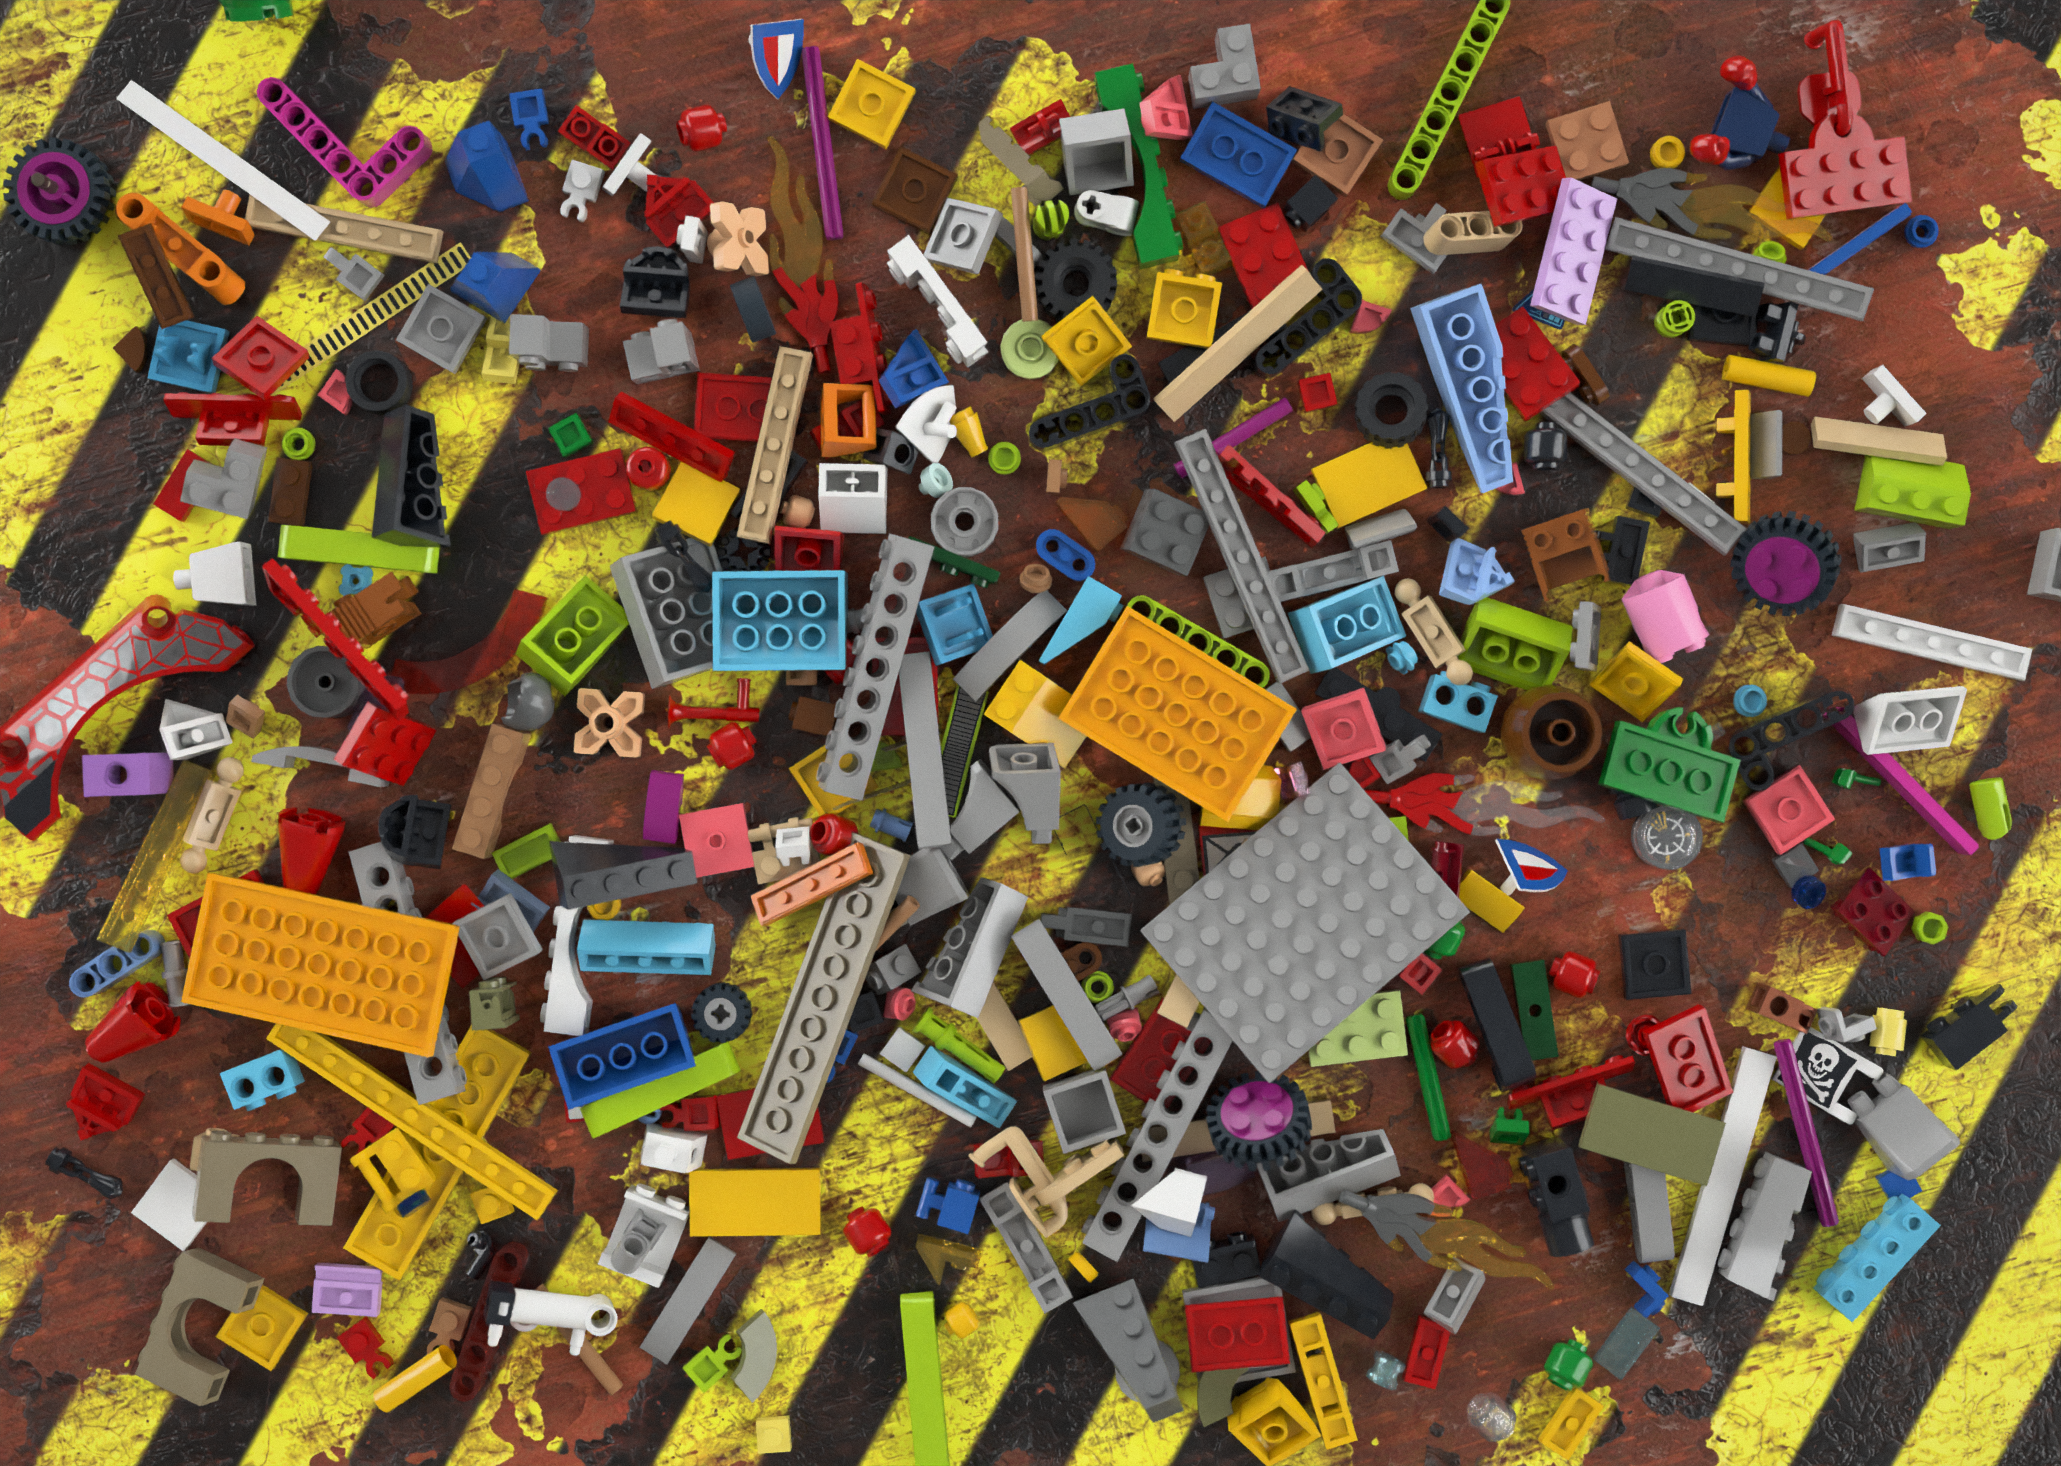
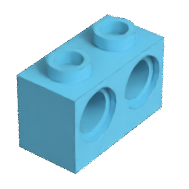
M1441 671L1440 675H1430L1418 712L1478 733H1485L1498 695L1489 693L1491 687L1472 681L1471 686L1466 684L1461 686L1455 685L1447 678L1446 671ZM1441 686L1448 688L1451 694L1449 702L1445 705L1439 703L1436 699V691ZM1471 697H1476L1481 702V710L1476 715L1470 714L1467 710V702Z
M282 1049L220 1073L234 1110L245 1106L247 1111L263 1106L266 1104L265 1098L276 1094L277 1099H281L296 1093L295 1086L305 1082L297 1060ZM275 1067L283 1070L285 1075L283 1082L275 1079L273 1074ZM245 1079H249L253 1083V1094L245 1091L243 1087Z

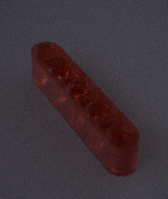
M513 1241L505 1244L493 1257L450 1381V1392L458 1401L466 1402L472 1400L486 1383L498 1345H488L489 1327L483 1322V1311L489 1282L513 1283L514 1288H519L529 1256L526 1247L520 1242ZM504 1253L515 1255L517 1266L508 1265L504 1260ZM472 1346L482 1347L485 1351V1358L475 1356ZM464 1376L471 1378L475 1387L473 1389L465 1387L462 1384L461 1378Z

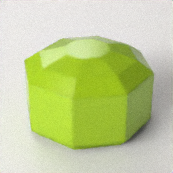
M1925 911L1914 918L1911 930L1917 940L1934 945L1945 939L1948 925L1943 916Z

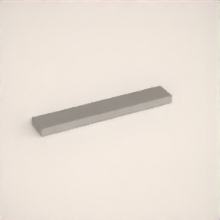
M930 652L904 654L899 669L918 848L920 850L952 846Z

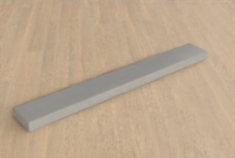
M1617 217L1614 219L1605 247L1607 251L1629 257L1634 255L1764 282L1762 294L1858 321L1864 320L1874 288Z
M1567 394L1539 413L1548 421L1554 422L1557 428L1564 430L1570 438L1640 490V492L1723 556L1730 551L1746 531V527L1573 394Z
M1203 429L1174 442L1277 683H1283L1309 671L1207 430Z

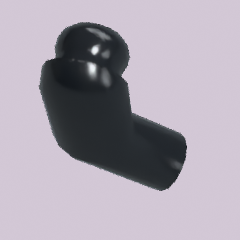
M483 1230L473 1231L467 1237V1244L471 1245L475 1257L465 1272L475 1280L481 1277L495 1254L491 1237Z

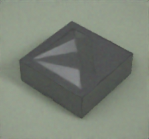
M1802 843L1797 844L1782 855H1778L1771 860L1789 888L1795 887L1819 871Z

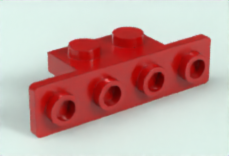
M860 282L856 283L855 286L861 315L829 322L840 384L860 385L873 382L877 410L883 415L891 414L890 405L893 404L879 382V379L888 367L885 354H881L879 341L883 340L880 323L878 321L875 322L873 309H877V300L873 289L870 290L867 285Z
M179 392L177 394L166 393L163 399L172 417L199 418L195 436L199 445L230 446L235 438L264 446L269 420H301L302 412L295 397L283 394L269 396L266 400H263L254 394L223 395L220 393L190 394Z
M1618 1055L1607 1059L1604 1065L1595 1068L1592 1065L1582 1066L1576 1069L1573 1075L1563 1078L1561 1075L1548 1077L1543 1080V1084L1535 1087H1530V1085L1519 1086L1512 1090V1094L1508 1095L1507 1105L1509 1110L1540 1101L1552 1130L1584 1121L1590 1108L1596 1084L1606 1086L1604 1080L1632 1072L1635 1060L1633 1056L1624 1058L1623 1055Z

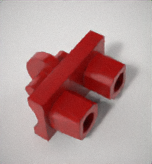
M1059 99L1010 127V131L1017 144L1031 156L1061 139L1059 119L1070 117L1063 101Z

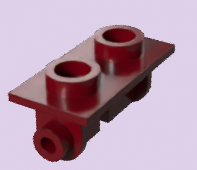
M1435 841L1434 848L1431 847V851H1433L1431 867L1459 898L1464 844Z

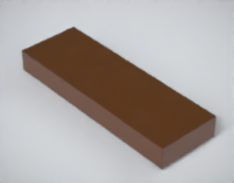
M150 223L118 235L161 329L194 318L193 312L152 224Z

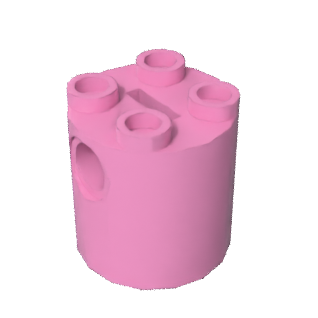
M1657 570L1641 576L1633 582L1621 600L1645 653L1658 662L1664 663L1673 659L1674 652L1684 648L1686 653L1705 646V638L1709 636V632L1701 621L1698 606L1684 574Z

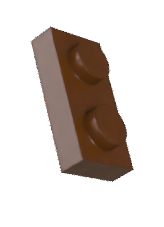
M277 457L268 522L304 527L313 463Z

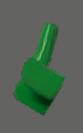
M1838 768L1832 779V783L1845 789H1850L1854 781L1879 786L1881 783L1880 778L1864 776L1854 770Z
M1809 837L1803 841V844L1826 855L1827 859L1836 865L1845 863L1852 856V852L1841 843H1837L1833 849H1830L1828 846Z

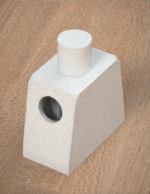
M233 542L192 553L189 556L190 569L174 571L173 580L176 589H192V597L196 601L248 606L256 605L251 544Z
M655 1123L646 1124L641 1150V1164L680 1173H689L702 1166L708 1134L684 1131V1129L675 1127L667 1129Z

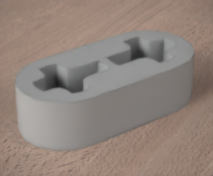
M1002 216L994 236L1016 257L1014 226ZM1032 244L1035 269L1044 257Z

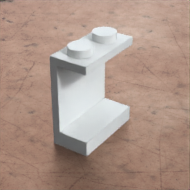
M644 1184L631 1185L624 1195L626 1198L609 1243L601 1254L598 1265L618 1272L611 1264V1256L630 1221L640 1208L644 1211L643 1215L659 1225L664 1223L667 1227L654 1248L648 1252L639 1268L634 1273L624 1275L659 1288L665 1279L690 1215V1207L685 1206L686 1202L678 1197L668 1196L664 1198L655 1194L656 1190Z

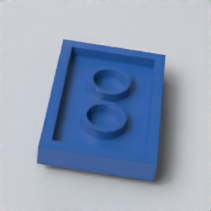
M1212 101L1183 152L1180 162L1261 208H1265L1298 149Z

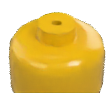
M959 1302L945 1313L947 1322L944 1326L950 1335L955 1334L958 1338L964 1339L979 1327V1319L968 1303Z

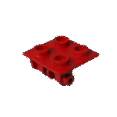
M1520 96L1458 115L1477 178L1479 176L1475 164L1481 160L1534 150L1540 144L1537 133H1531Z

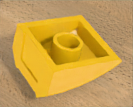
M1263 765L1228 822L1201 807L1198 825L1260 830L1279 814L1280 777L1272 766Z
M1266 1377L1265 1381L1239 1397L1235 1396L1231 1403L1233 1414L1227 1416L1229 1431L1266 1466H1273L1322 1436L1310 1416L1292 1393L1278 1379Z

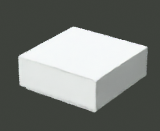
M899 1026L880 1054L904 1072H907L926 1045Z

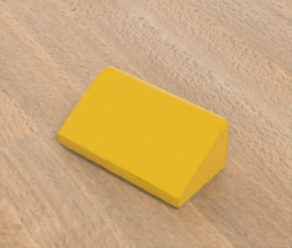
M1468 869L1461 878L1460 901L1469 910L1502 933L1525 909L1524 906L1473 870Z

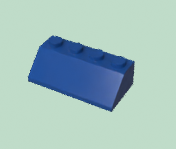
M676 1003L549 1046L568 1110L696 1066L689 1035L680 1007Z

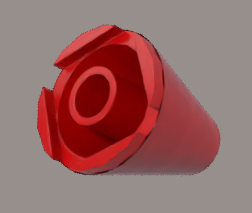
M298 807L282 809L278 813L277 821L283 888L317 895L344 833L346 822H341L342 817L338 814L326 810L308 808V813H297Z
M138 981L131 985L87 1036L85 1043L88 1055L94 1060L106 1063L175 1036L180 1030L181 1020L179 1015L174 1017L171 1010L172 1007L168 1006V994L152 982L140 984L141 981Z

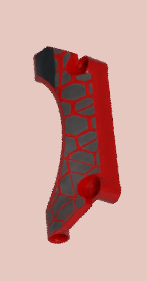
M155 594L146 597L0 727V761L5 764L0 770V793L4 817L26 838L36 841L62 818L58 798V784L63 761L77 733L99 708L127 689L154 678L181 672L227 671L255 647L251 638L238 626L233 625L231 627L220 618L181 609L175 614L172 611L170 601L162 595ZM155 609L165 612V615L160 618H152L148 614ZM14 740L19 744L14 747H6L2 742Z

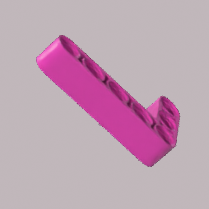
M269 77L262 80L258 85L257 96L261 103L351 196L366 207L374 208L381 205L432 154L433 147L429 138L417 127L405 126L363 164L281 80ZM282 90V97L277 102H271L273 93ZM305 113L303 123L294 126L295 117ZM322 137H327L326 146L322 149H317V141ZM414 138H420L419 147L409 151V142ZM350 160L349 169L346 172L339 173L341 162ZM395 160L397 162L396 169L386 174L384 171L386 164ZM373 183L371 194L362 196L363 186Z

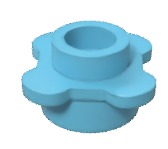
M346 564L340 570L343 578L342 584L338 589L343 596L347 594L356 595L372 584L373 571L368 566L354 568L352 565ZM355 578L359 580L358 584L353 583Z
M1404 641L1400 643L1395 642L1393 647L1388 646L1386 648L1388 661L1395 670L1406 674L1408 670L1412 671L1414 669V664L1417 663L1418 659L1415 651L1408 643Z

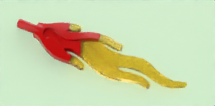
M768 136L767 139L775 153L777 162L771 188L770 204L781 226L785 242V260L782 263L779 256L777 239L774 234L769 235L770 263L778 283L796 303L798 310L790 306L783 297L779 298V305L790 325L808 342L810 349L814 350L818 374H825L831 372L826 349L829 346L828 341L831 333L829 322L836 320L839 308V296L833 276V262L831 259H828L825 263L823 272L825 290L824 295L821 296L817 289V273L823 249L822 226L806 195L805 177L803 174L798 176L795 188L803 213L802 226L795 218L788 194L789 162L784 149L773 136Z

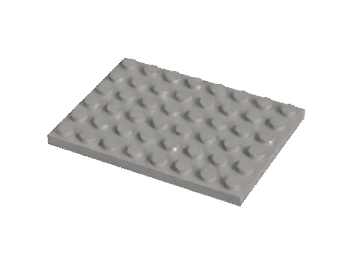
M1339 762L1144 926L1140 932L1265 1080L1270 1083L1470 913V911Z

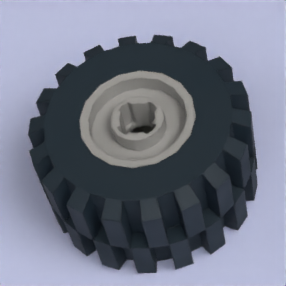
M1155 783L1130 784L1115 789V793H1109L1105 797L1108 803L1101 804L1098 809L1102 812V816L1096 817V824L1101 825V830L1096 831L1098 838L1103 837L1104 843L1101 844L1103 850L1112 851L1109 857L1113 860L1121 859L1120 864L1140 867L1166 860L1172 856L1171 852L1179 849L1181 845L1177 840L1184 839L1186 832L1181 831V826L1186 825V818L1180 817V812L1184 811L1182 804L1176 805L1174 803L1178 798L1173 793L1166 794L1167 788L1155 786Z

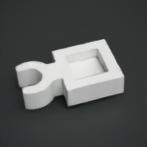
M571 160L562 189L565 194L570 195V198L561 205L560 211L563 217L567 218L570 209L577 207L579 208L578 221L583 223L586 220L588 212L585 203L586 200L596 203L605 174L603 169Z

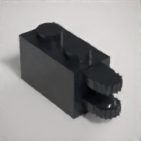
M2001 984L1991 986L1978 997L1966 996L1961 998L1952 1006L1954 1010L1945 1017L1941 1016L1932 1020L1927 1025L1928 1030L1920 1036L1943 1066L1957 1071L2008 1031L2002 1021L2017 1009L2016 1003L2013 1000L2003 1002L1994 1010L1989 1006L2005 992Z

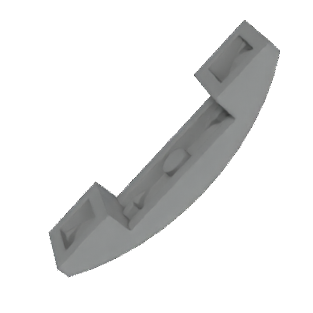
M1388 540L1267 572L1280 602L1396 573L1399 572L1392 542Z
M1048 591L1038 593L970 659L953 680L977 702L999 680V677L1068 610Z
M312 746L270 749L253 755L251 761L280 768H294L295 758L297 757L342 766L334 760L338 750ZM350 768L348 781L377 787L389 786L390 781Z
M1006 1182L980 1197L982 1205L994 1226L1000 1231L1044 1314L1073 1298L1049 1249L1035 1225L1030 1221L1014 1197L1009 1183Z
M709 1236L640 1348L668 1364L737 1253Z

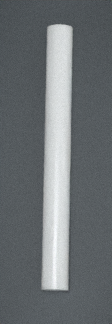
M863 1053L858 1062V1065L970 1128L977 1118L976 1115Z

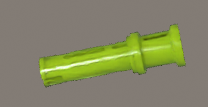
M930 1007L925 1010L912 1030L915 1033L921 1032L932 1040L937 1049L943 1050L945 1048L993 1084L1000 1078L1006 1068L957 1033V1028H955L953 1023L947 1024L934 1015L933 1009Z

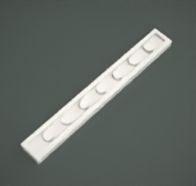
M1742 1046L1731 1083L1734 1093L1727 1096L1721 1116V1121H1724L1726 1125L1708 1185H1701L1669 1291L1671 1297L1701 1306L1704 1304L1777 1059L1774 1055Z

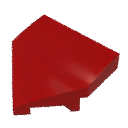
M647 174L646 211L644 213L646 224L665 247L671 249L677 244L678 227L680 224L684 225L685 217H697L702 222L711 214L710 205L714 202L696 181L689 178L659 177L658 175Z
M90 1063L83 1066L71 1091L72 1098L66 1102L67 1108L73 1110L80 1127L77 1131L80 1141L108 1131L114 1132L132 1122L146 1093Z

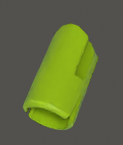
M1052 200L1045 201L1044 206H1038L1033 220V229L1040 239L1050 241L1054 237L1057 239L1061 236L1069 218L1067 205L1061 200L1058 201L1057 205H1054Z
M1996 777L1970 783L1969 787L1977 824L1982 836L1991 840L2003 837L2011 830L2012 826L2003 779Z

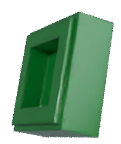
M574 413L548 427L561 454L565 458L594 443L578 413Z

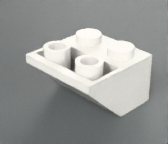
M819 463L821 530L841 531L842 533L886 534L888 473L886 465Z

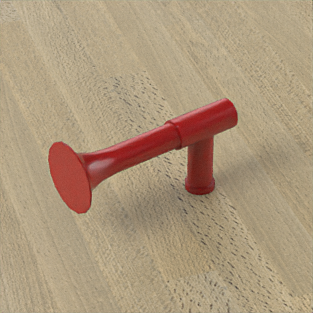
M737 678V707L686 706L676 703L671 698V695H669L668 729L671 724L682 719L759 722V708L749 707L751 679Z

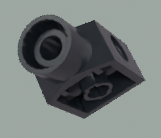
M1557 1136L1519 1147L1522 1157L1518 1158V1164L1523 1177L1527 1176L1531 1188L1527 1189L1528 1198L1532 1207H1537L1539 1212L1538 1219L1549 1255L1553 1257L1570 1256L1591 1248L1594 1245V1241L1588 1224L1590 1209L1571 1147ZM1554 1176L1552 1181L1548 1183L1549 1179Z

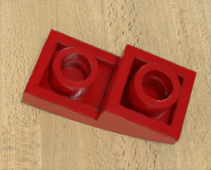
M575 105L557 132L611 170L614 169L631 144L578 105Z

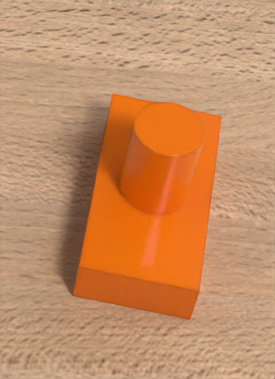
M229 190L222 191L214 207L188 196L181 206L188 221L248 246H250L255 236L248 220L234 215L241 202V198Z

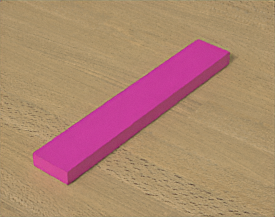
M1836 707L1838 711L1844 710V707ZM1826 712L1822 715L1824 718L1828 717ZM1851 715L1832 725L1958 854L1972 855L1979 848L1974 839L1889 753L1867 755L1863 752L1856 720Z

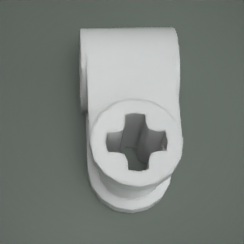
M1088 190L1079 196L1074 208V215L1076 220L1084 226L1106 230L1116 235L1131 236L1139 202L1126 196L1110 195L1095 190ZM1088 202L1093 203V214L1086 213Z

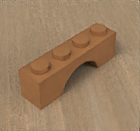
M502 724L491 725L452 847L453 850L482 859L492 857L491 853L495 850L502 828L501 816L505 798L515 773L522 765L531 733L513 729Z

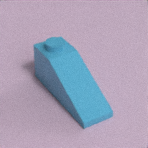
M1088 576L1039 662L1043 665L1050 662L1105 626L1108 619L1115 622L1124 606L1119 603L1122 595Z
M931 1045L913 1070L914 1075L926 1088L997 1128L1001 1127L1017 1103L1014 1098Z

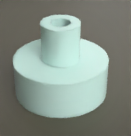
M932 463L922 470L920 475L921 483L919 484V490L922 494L927 495L929 493L933 497L940 498L944 493L952 490V477L943 465Z

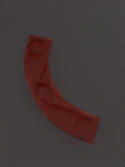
M514 589L511 601L504 615L496 625V628L485 639L464 652L443 660L414 662L395 659L389 683L392 686L395 683L398 684L406 694L425 695L459 690L489 677L516 656L515 653L520 641L539 623L548 598Z

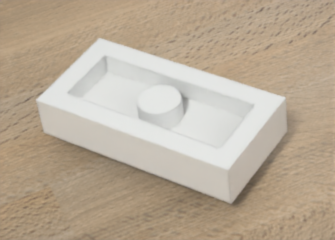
M686 216L684 225L680 224L678 227L677 244L681 245L680 249L690 262L702 264L708 231L699 218Z

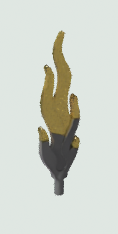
M1659 168L1634 177L1621 178L1619 181L1593 176L1591 187L1599 191L1615 194V198L1625 203L1638 218L1658 229H1665L1667 223L1656 211L1663 214L1680 230L1691 236L1703 239H1729L1732 236V233L1729 231L1704 227L1703 224L1707 223L1735 226L1762 239L1776 238L1800 232L1814 234L1828 242L1833 239L1832 235L1822 226L1807 219L1772 220L1748 212L1742 207L1743 205H1752L1775 213L1784 212L1785 205L1784 203H1778L1744 186L1725 184L1696 190H1678L1669 185L1673 183L1691 185L1704 182L1708 178L1706 174L1687 173L1673 168Z
M1343 1190L1340 1194L1339 1202L1360 1210L1362 1216L1372 1223L1380 1238L1396 1251L1402 1252L1404 1249L1396 1237V1234L1405 1239L1418 1257L1433 1266L1460 1272L1462 1268L1456 1260L1438 1255L1437 1253L1452 1254L1471 1262L1490 1276L1531 1277L1539 1280L1550 1290L1554 1288L1547 1274L1537 1266L1524 1262L1500 1259L1483 1250L1478 1244L1485 1243L1490 1245L1497 1251L1510 1257L1526 1255L1524 1247L1510 1245L1485 1225L1466 1219H1434L1416 1214L1426 1213L1437 1217H1448L1453 1215V1211L1449 1206L1440 1205L1422 1196L1410 1193L1382 1196L1368 1195L1367 1198L1347 1190Z

